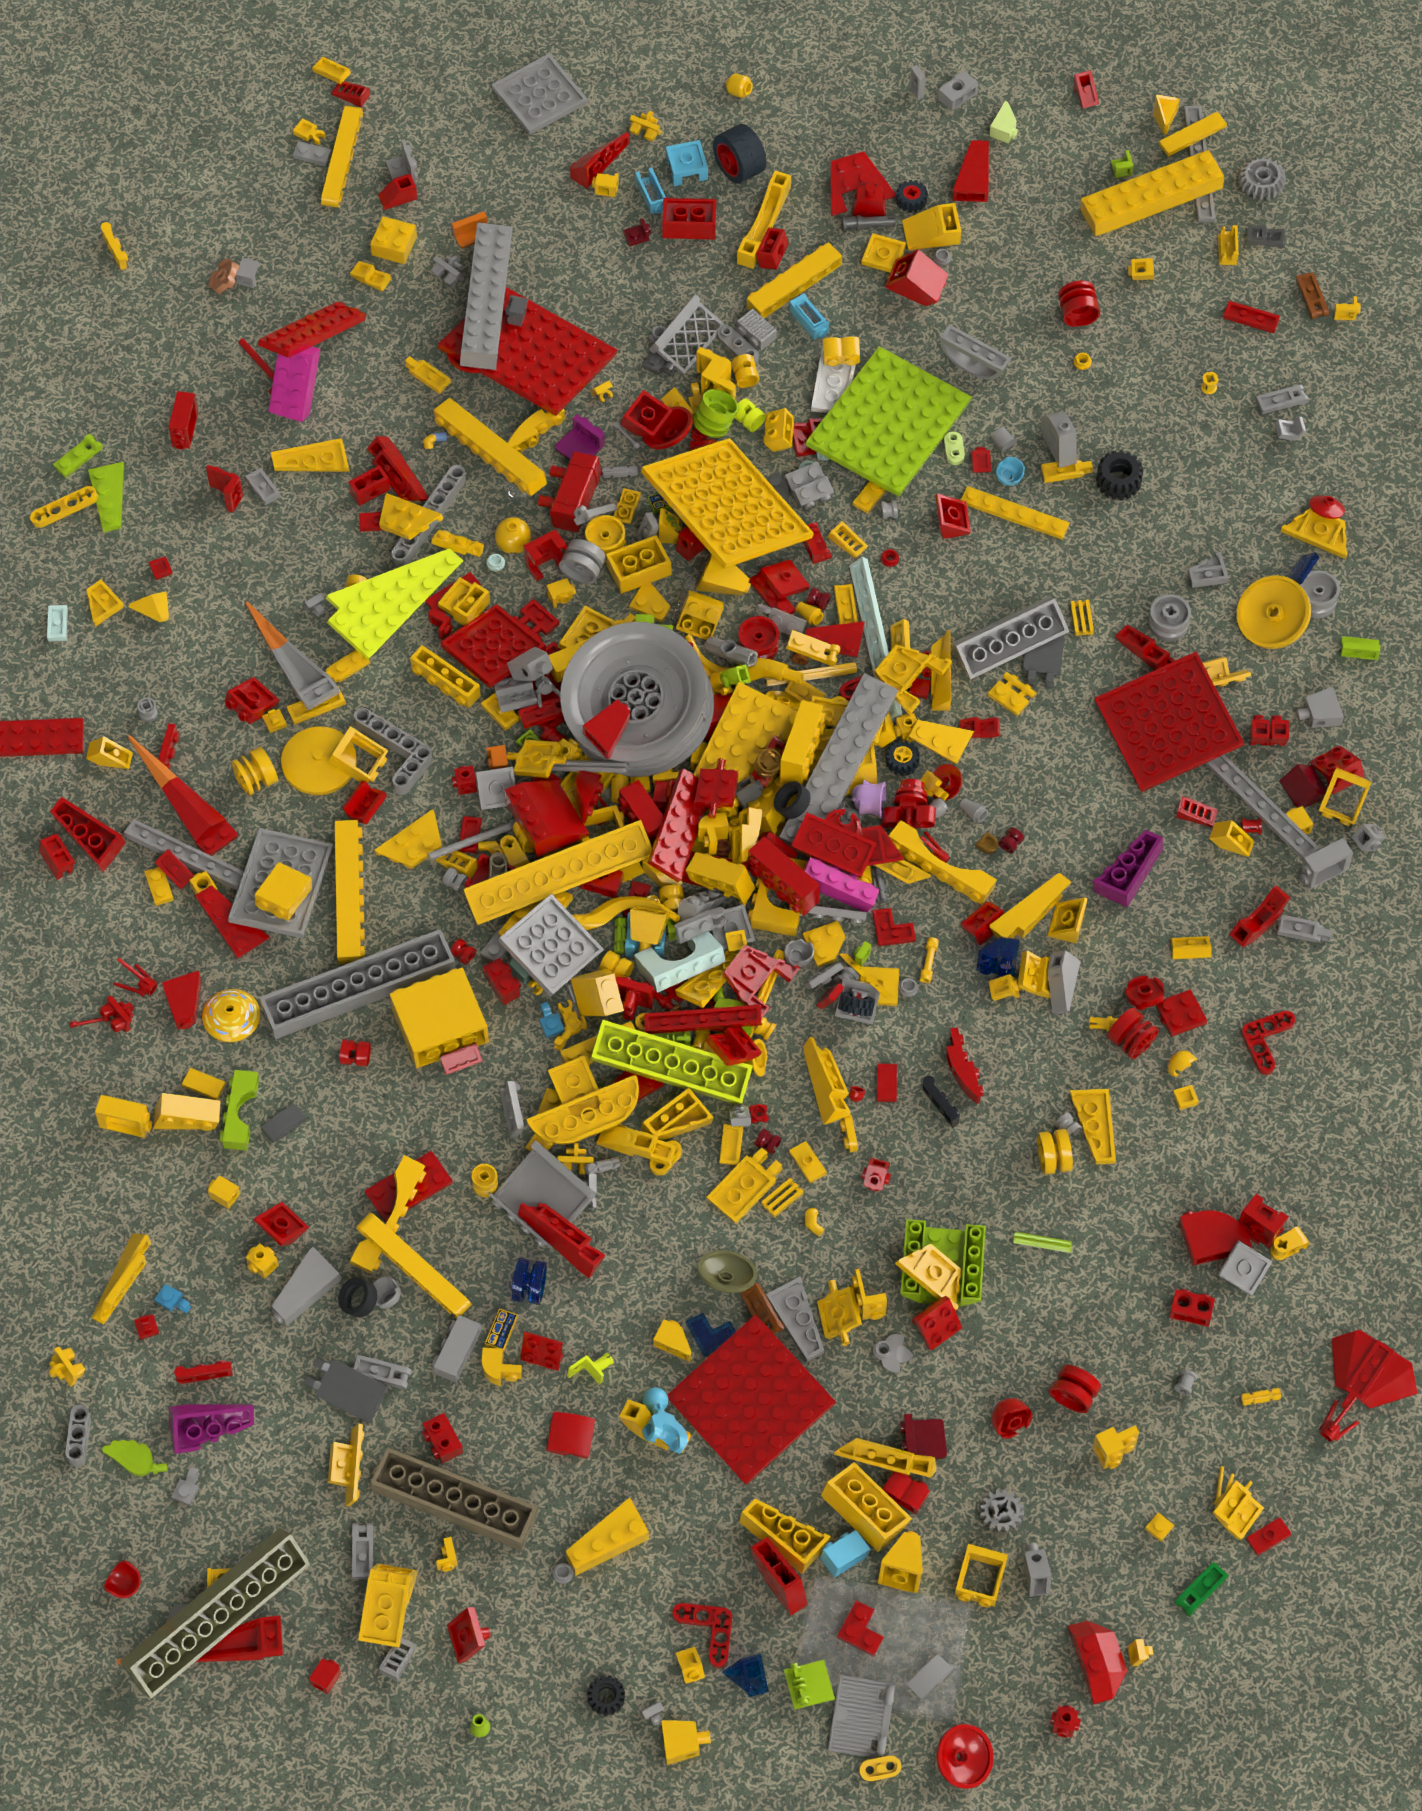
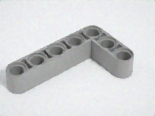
M358 708L354 712L356 728L406 758V761L394 774L392 782L396 794H407L431 765V748L370 710Z

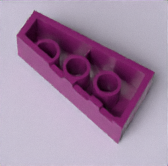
M1145 830L1129 846L1127 851L1121 853L1117 860L1111 866H1108L1100 877L1093 881L1094 892L1128 908L1163 850V837Z

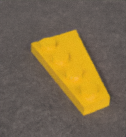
M728 950L724 952L726 962L690 978L675 990L677 996L703 1008L726 982L722 974L739 952L728 953Z
M1109 1089L1070 1090L1071 1100L1095 1164H1115L1116 1156Z

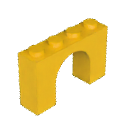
M790 858L802 869L807 862ZM758 878L756 887L759 888L758 893H754L752 904H755L754 909H750L748 916L749 921H751V928L796 937L800 913L774 906L767 898V893L770 889L766 888L762 880Z

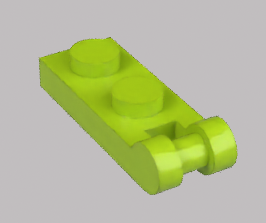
M88 434L84 437L83 441L56 461L53 467L67 478L101 451L103 444L99 441L96 442L95 437Z

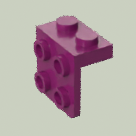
M576 414L572 418L573 429L555 445V450L569 461L574 451L595 455L605 446L604 432L599 427L593 426L587 418H582Z

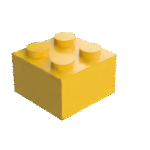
M382 216L370 243L372 256L405 264L417 238L416 225Z

